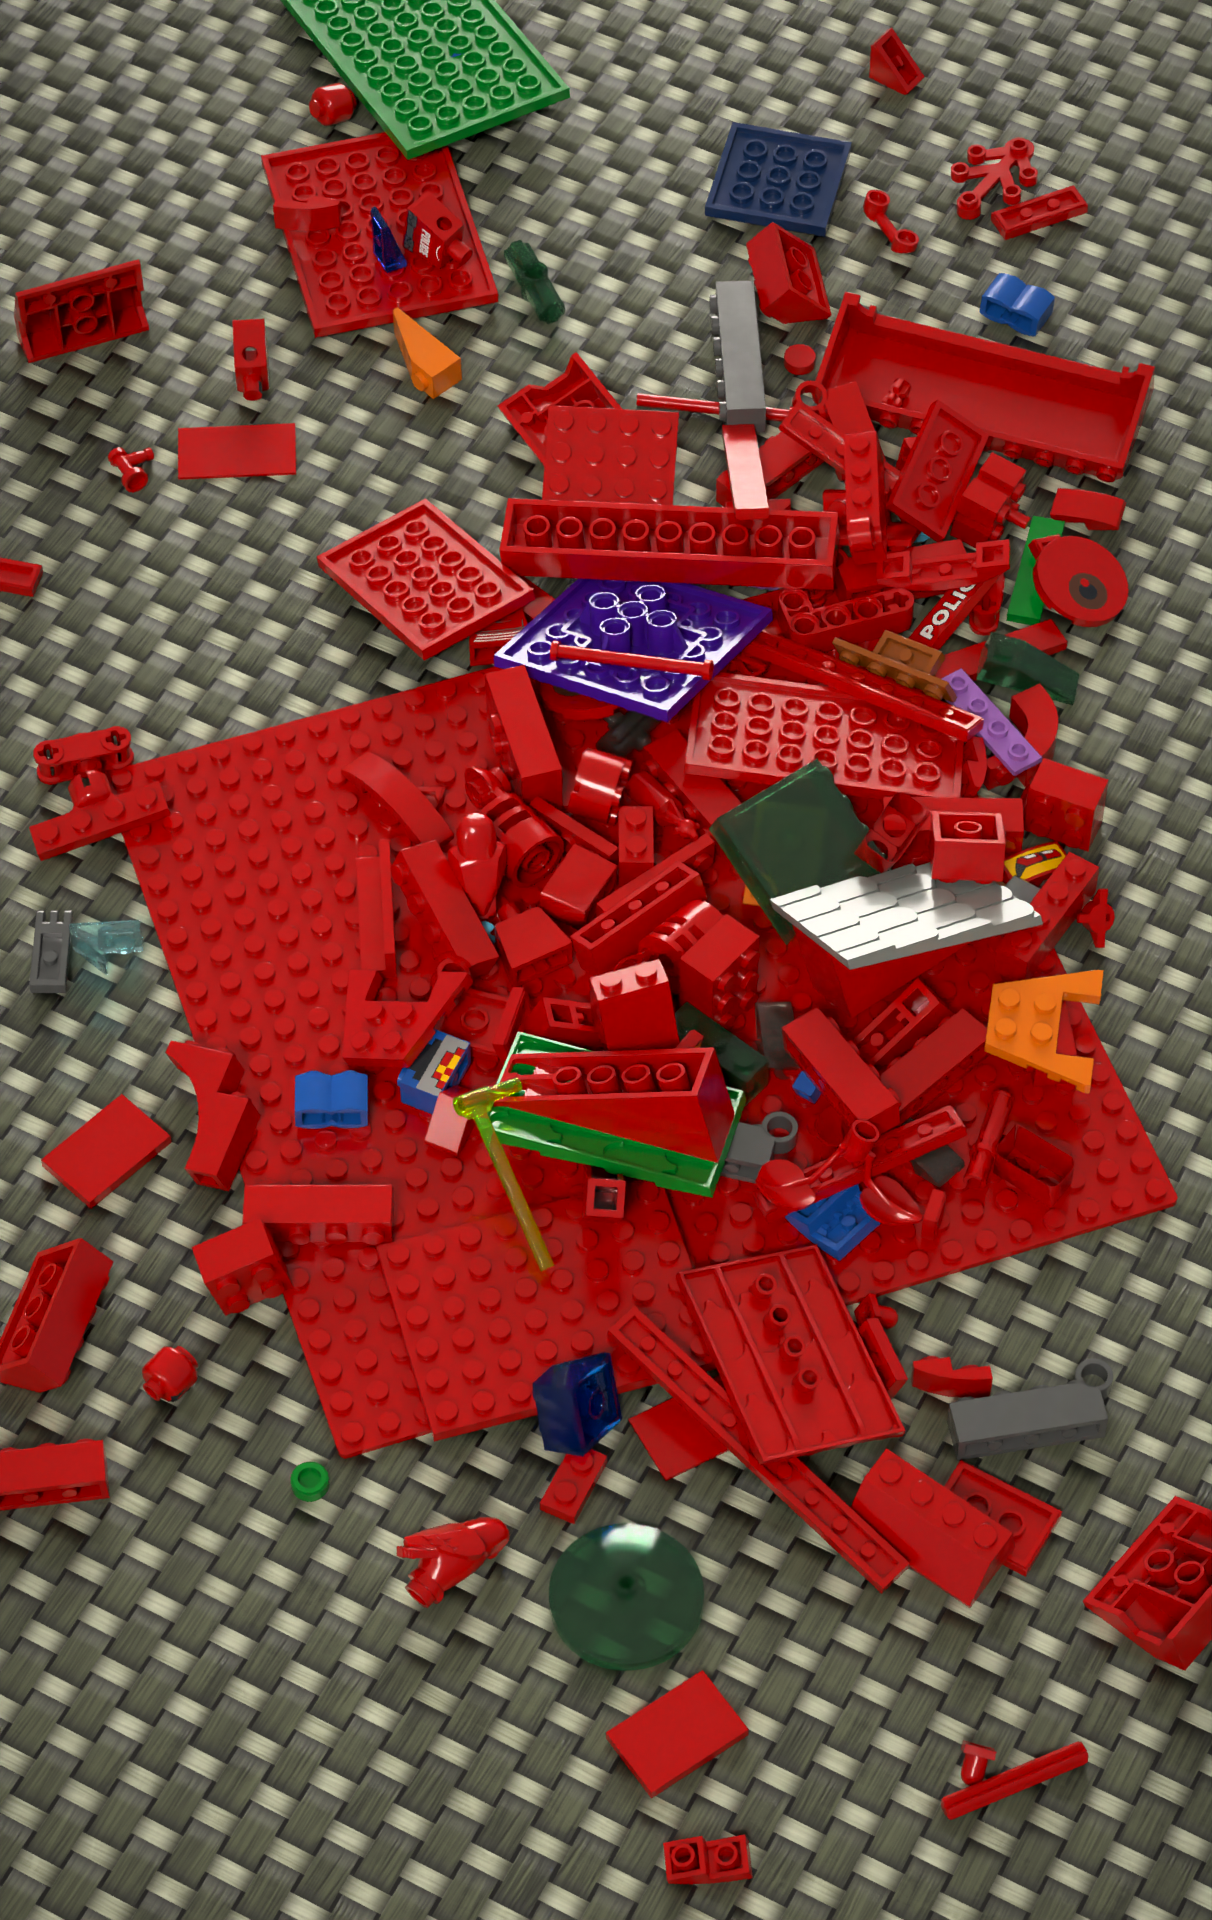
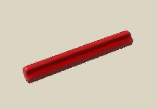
M1074 1742L941 1799L942 1810L948 1819L953 1820L1086 1764L1089 1758L1088 1752L1082 1742Z

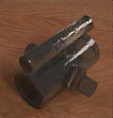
M628 710L625 714L620 711L618 713L614 711L613 716L602 718L608 723L607 727L609 730L596 743L597 750L627 758L634 749L641 752L644 746L653 742L651 741L652 736L649 734L663 720H657L635 711Z

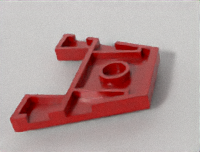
M350 970L348 973L342 1058L348 1066L409 1068L436 1033L433 1027L442 1015H449L455 1008L454 999L462 989L467 991L472 985L473 979L468 972L440 971L428 1002L374 1001L383 979L378 971Z

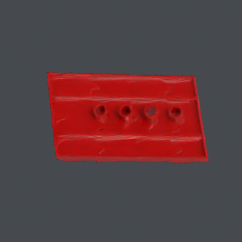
M817 1245L677 1273L676 1279L693 1321L697 1323L710 1358L716 1365L737 1418L739 1417L752 1452L760 1465L776 1463L803 1455H813L836 1448H846L868 1441L883 1440L901 1435L906 1431Z

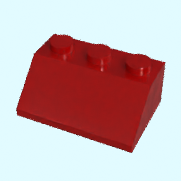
M774 222L770 223L746 243L749 254L748 261L752 267L755 279L754 285L760 300L759 307L764 315L769 318L773 317L783 324L828 319L832 315L814 247Z

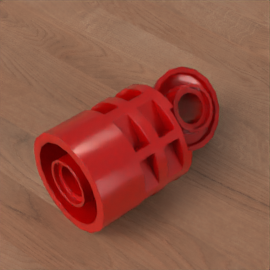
M473 766L465 769V790L468 798L480 810L479 813L487 815L492 820L497 841L506 845V868L504 875L519 888L529 887L542 880L555 868L563 855L564 841L543 819L539 818L537 813L527 806L519 795L511 793L510 782L500 768L495 766L487 770Z
M692 900L687 902L640 941L638 954L630 955L620 960L611 972L660 959L669 980L671 993L679 994L680 958L723 915L714 906L705 901Z

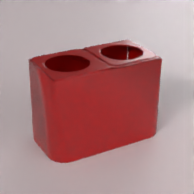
M575 842L544 886L540 896V908L548 916L577 930L581 929L596 917V903L610 895L616 887L618 866Z

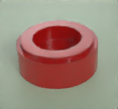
M796 344L786 349L784 353V367L788 372L795 375H805L815 368L816 354L811 347Z

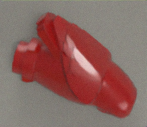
M474 812L465 815L461 819L457 828V844L448 850V861L480 920L489 919V916L496 913V894L506 868V845L497 841L492 820L485 814Z
M481 1517L461 1523L443 1524L404 1537V1546H397V1556L410 1559L420 1558L417 1568L413 1569L408 1575L411 1581L405 1586V1589L414 1600L425 1608H429L433 1602L438 1604L442 1601L446 1590L473 1574L487 1558L493 1559L498 1555L510 1539L509 1529L497 1518Z

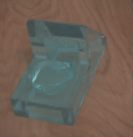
M140 920L69 924L73 950L105 975H108V953L129 954L131 952H143V935Z

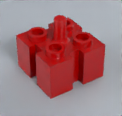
M992 452L980 468L977 477L973 478L962 494L957 509L959 513L954 519L950 535L976 548V543L998 541L1005 530L1003 525L1006 520L1026 529L1031 518L1018 511L1020 505L1017 503L1026 489L1023 480L1027 470Z

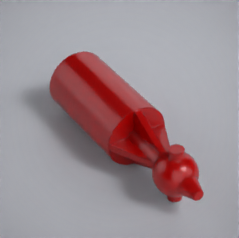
M641 771L630 778L626 786L627 795L639 806H653V819L659 825L676 827L673 829L674 835H679L683 839H698L697 829L700 828V824L698 822L695 823L689 818H684L681 802L649 772Z

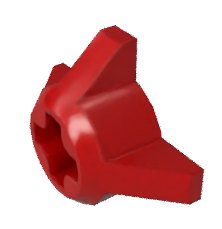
M1107 888L1098 889L1092 901L1088 902L1082 909V912L1077 914V923H1082L1090 931L1095 948H1105V932L1111 928L1115 919L1112 907L1107 904Z

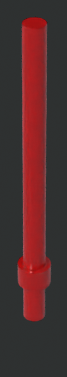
M642 393L637 395V406L719 415V402ZM790 406V409L766 407V420L783 422L793 407Z

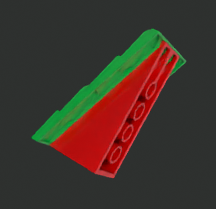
M518 1031L478 1127L482 1136L488 1137L495 1143L539 1151L541 1156L601 1167L611 1174H623L626 1177L655 1182L657 1187L713 1198L716 1184L718 1183L733 1140V1135H735L746 1103V1097L743 1090L726 1086L714 1047L591 1051Z

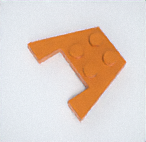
M1104 970L1084 971L993 984L984 1051L1027 1069L1028 1066L1041 1070L1048 1073L1047 1078L1060 1082L1062 1079L1076 1085V1090L1089 1094L1094 1059L1056 1054L1062 1000L1100 1004Z

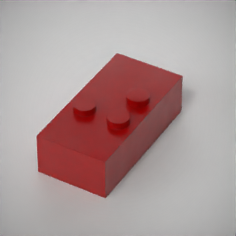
M525 665L485 673L487 718L493 732L491 745L495 756L501 755L500 769L510 781L513 792L519 795L527 806L538 796L555 808L563 811L562 768Z

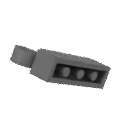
M773 1112L764 1118L762 1125H750L739 1122L720 1176L756 1184L755 1180L758 1172L766 1162L774 1160L775 1154L787 1153L795 1147L798 1134V1124L795 1118L785 1112ZM775 1128H782L790 1134L786 1137L778 1138L772 1136L769 1132Z
M1086 1359L1078 1365L1074 1380L1064 1385L1052 1387L1038 1385L1027 1391L1014 1393L1001 1391L989 1397L976 1399L974 1397H963L949 1403L947 1424L957 1461L1105 1437L1108 1416L1103 1400L1111 1392L1113 1382L1111 1367L1100 1359ZM1093 1374L1101 1377L1105 1383L1100 1386H1090L1082 1378Z

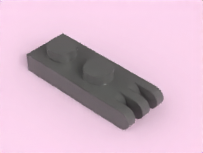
M37 910L29 982L31 993H66L73 911L65 910L64 922H59V911L51 910L50 922H45V911Z

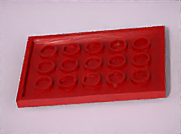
M426 498L317 556L318 566L424 661L535 600L534 590Z

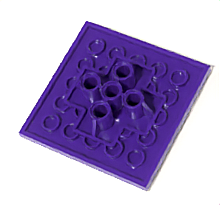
M577 579L494 654V666L507 669L525 665L529 678L536 679L539 682L548 683L570 692H576L598 701H604L629 711H635L657 720L669 722L710 682L709 680H703L702 676L563 658H560L559 661H551L550 647L552 641H561L562 645L703 663L705 659L713 660V679L773 621V613L770 608L687 583Z

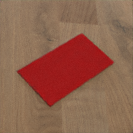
M295 423L178 428V480L296 475Z
M720 1375L713 1378L725 1390ZM674 1398L628 1419L665 1481L729 1451Z

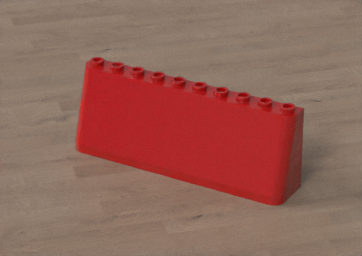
M845 291L815 380L822 384L826 391L829 388L857 381L872 421L879 422V424L887 428L900 427L908 429L918 435L931 403L938 399L989 434L983 451L993 450L1001 452L1011 459L1025 458L1033 460L1036 464L1044 467L1053 465L1065 468L1066 471L1072 474L1080 475L1086 473L1094 475L1104 482H1114L1123 477L1154 390L1155 366L1139 363L1137 370L1129 373L1130 368L1123 366L1121 373L877 314V306L870 305L868 310L859 303L861 295ZM897 378L906 380L911 386L907 397L902 399L903 402L900 408L882 403L883 398L889 394L888 391ZM812 394L813 401L818 405V398Z

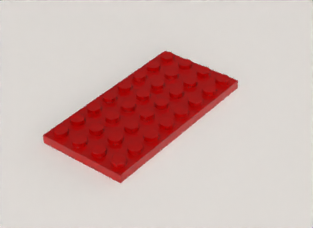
M719 672L693 697L684 773L883 800V797H893L897 792H905L911 797L960 798L964 741L846 694L833 687Z

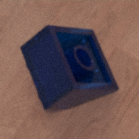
M603 1352L552 1365L532 1383L533 1398L536 1402L539 1418V1430L542 1434L544 1450L584 1456L622 1420L610 1353Z

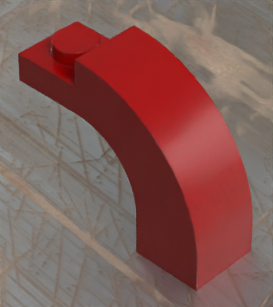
M1039 683L1011 696L1009 718L1022 733L1023 737L1039 753L1042 760L1043 758L1052 760L1058 732V714L1052 698ZM994 755L987 759V769L983 784L989 791L997 786L1007 785L1015 778H1018L1025 787L1029 778L1035 776L1041 762L1013 776Z

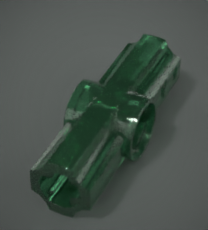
M522 240L512 242L504 250V258L520 285L522 298L530 302L540 321H544L547 324L557 322L561 315L565 314V305L548 278L547 266L538 260L529 243H524Z

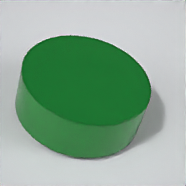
M304 1462L298 1465L291 1474L292 1491L302 1501H317L328 1492V1472L319 1463Z

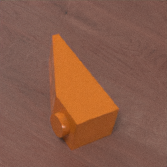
M398 307L393 310L394 333L412 383L419 391H424L432 399H435L462 380L461 358Z

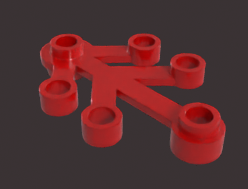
M1014 138L1009 140L1004 147L985 149L984 146L978 144L970 146L967 150V160L970 164L980 165L985 161L1001 159L999 163L969 167L963 162H957L951 166V179L957 183L965 182L968 179L985 177L973 191L963 192L957 199L958 216L966 220L979 217L981 214V200L999 181L1003 189L1004 203L1008 205L1018 204L1021 201V188L1014 184L1010 169L1013 165L1018 166L1019 182L1022 186L1032 187L1037 184L1038 171L1036 168L1031 167L1030 160L1034 155L1033 143L1024 138Z

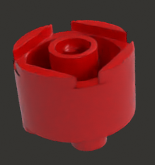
M587 747L575 777L576 782L574 790L571 791L567 812L614 826L618 817V806L621 798L624 799L633 761Z

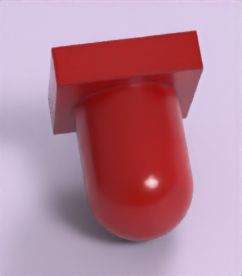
M868 1293L854 1310L858 1327L869 1318H878L884 1329L893 1328L898 1322L896 1310L892 1307L879 1305L876 1294Z
M963 1740L961 1750L965 1753L961 1768V1779L966 1785L971 1786L983 1781L988 1760L995 1761L997 1752L994 1748Z

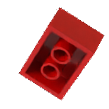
M725 914L680 958L679 1020L691 1029H695L711 1043L721 1033L726 1034L734 1025L735 1019L743 1011H750L758 1000L760 936L728 914Z

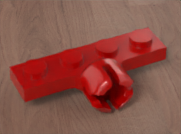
M97 770L86 771L91 784L84 787L81 775H76L68 786L73 809L69 813L29 827L40 861L170 816L171 813L160 782L156 781L126 793L114 795L109 780L104 773Z

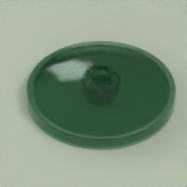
M620 1523L603 1526L584 1534L563 1552L550 1578L549 1609L557 1633L563 1642L578 1656L594 1665L607 1669L621 1671L646 1669L672 1658L694 1636L703 1613L704 1585L699 1567L694 1558L675 1538L650 1526Z

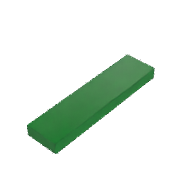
M1039 516L1032 517L1006 621L1026 625L1040 623L1045 604L1034 586L1033 567L1036 560L1028 545L1032 540L1057 534H1060L1062 537L1065 521Z

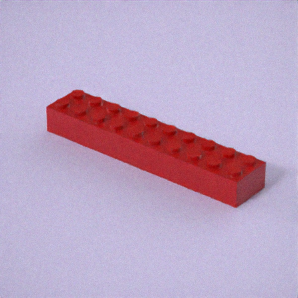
M508 498L500 544L501 562L517 576L834 590L839 546L838 512L769 509V519L735 520L734 508Z

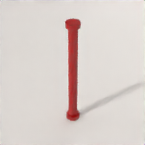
M556 640L552 641L550 647L551 661H559L560 658L697 675L702 676L703 680L709 681L712 679L714 669L713 660L705 659L704 663L562 645L561 641Z

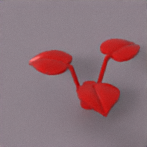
M831 1105L825 1108L817 1117L814 1123V1131L823 1144L837 1148V1150L810 1177L805 1178L803 1171L794 1163L784 1159H774L766 1162L760 1168L755 1180L759 1191L770 1202L784 1209L802 1210L809 1207L816 1198L813 1189L809 1185L813 1184L841 1155L851 1163L865 1160L863 1182L867 1188L862 1190L859 1198L866 1213L877 1222L891 1226L917 1224L923 1219L917 1204L897 1181L884 1175H879L872 1181V1162L876 1155L871 1150L879 1138L877 1127L871 1122L862 1119L854 1121L852 1126L849 1127Z

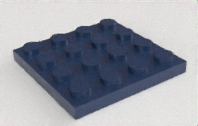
M732 122L705 205V216L761 226H768L774 222L785 230L825 237L851 154L852 142Z

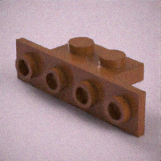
M888 630L884 631L872 652L836 637L832 642L839 653L841 661L854 666L860 665L865 667L869 672L883 678L887 676L895 679L898 684L913 689L915 687L923 690L926 695L940 701L943 698L954 703L957 699L949 682L935 677L945 660V656L939 650Z

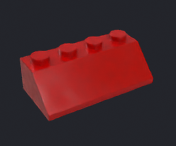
M82 1238L37 1253L0 1339V1383L41 1393L61 1387L67 1381L71 1372L70 1365L75 1354L82 1347L84 1341L83 1334L88 1323L96 1313L97 1307L95 1305L100 1293L109 1282L108 1274L114 1261Z
M887 1448L864 1477L851 1505V1508L910 1563L909 1567L968 1608L972 1607L1015 1548L1013 1532Z

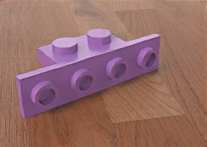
M962 668L942 678V680L949 682L957 696L954 703L946 701L950 705L984 719L983 729L976 735L983 738L984 744L1013 776L1042 762V757Z

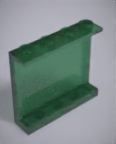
M818 758L718 817L709 828L786 945L796 939L793 926L772 908L770 899L814 885L822 888L858 876L868 878L880 874V872L854 854L870 829L859 821L853 812L854 808L850 799L840 793L834 784V777L831 771L826 766H822ZM873 841L867 843L871 849L887 859L888 856L884 852H880Z

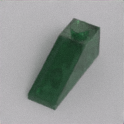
M991 632L981 650L976 679L1021 692L1040 683L1052 700L1073 705L1079 673L1024 640Z

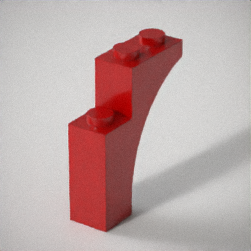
M171 1040L165 1053L176 1068L190 1078L198 1102V1129L185 1170L196 1184L229 1192L261 1116L252 1104L251 1098L236 1092L245 1069L237 1060L236 1054L226 1048L217 1047L216 1050L204 1048L201 1044L190 1040L185 1041V1043Z
M584 1164L581 1221L618 1224L623 1219L626 1186L623 1174H611L601 1167Z

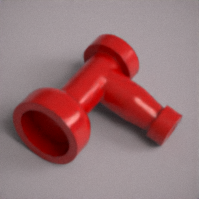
M122 447L111 450L108 454V461L112 466L118 467L123 474L121 482L128 492L134 493L146 486L148 475L142 468L135 465L153 460L154 453L152 449L148 447L143 449V451L127 454Z

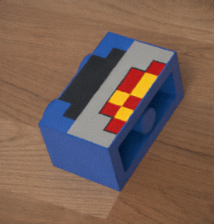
M434 1029L436 1033L409 1068H402L397 1080V1086L400 1087L401 1102L433 1114L439 1092L459 1085L471 1064L470 1042Z

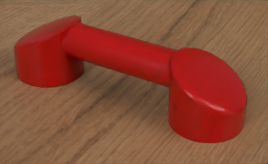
M881 190L868 191L863 204L864 212L871 221L878 224L891 242V250L904 254L916 251L919 242L918 235L907 229L897 231L886 216L890 203L888 194Z

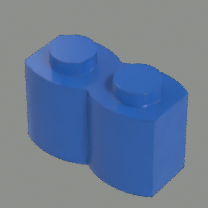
M999 273L982 295L980 313L994 322L1008 324L1021 334L1036 336L1053 313L1055 297L1044 288L1026 285L1016 276Z
M353 1070L343 1071L332 1076L319 1071H308L304 1074L296 1075L295 1126L307 1129H319L330 1126L338 1128L368 1126V1075Z

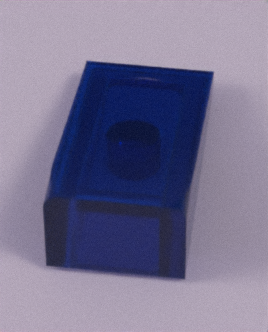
M376 207L371 208L374 255L387 273L406 267L407 261L390 228Z

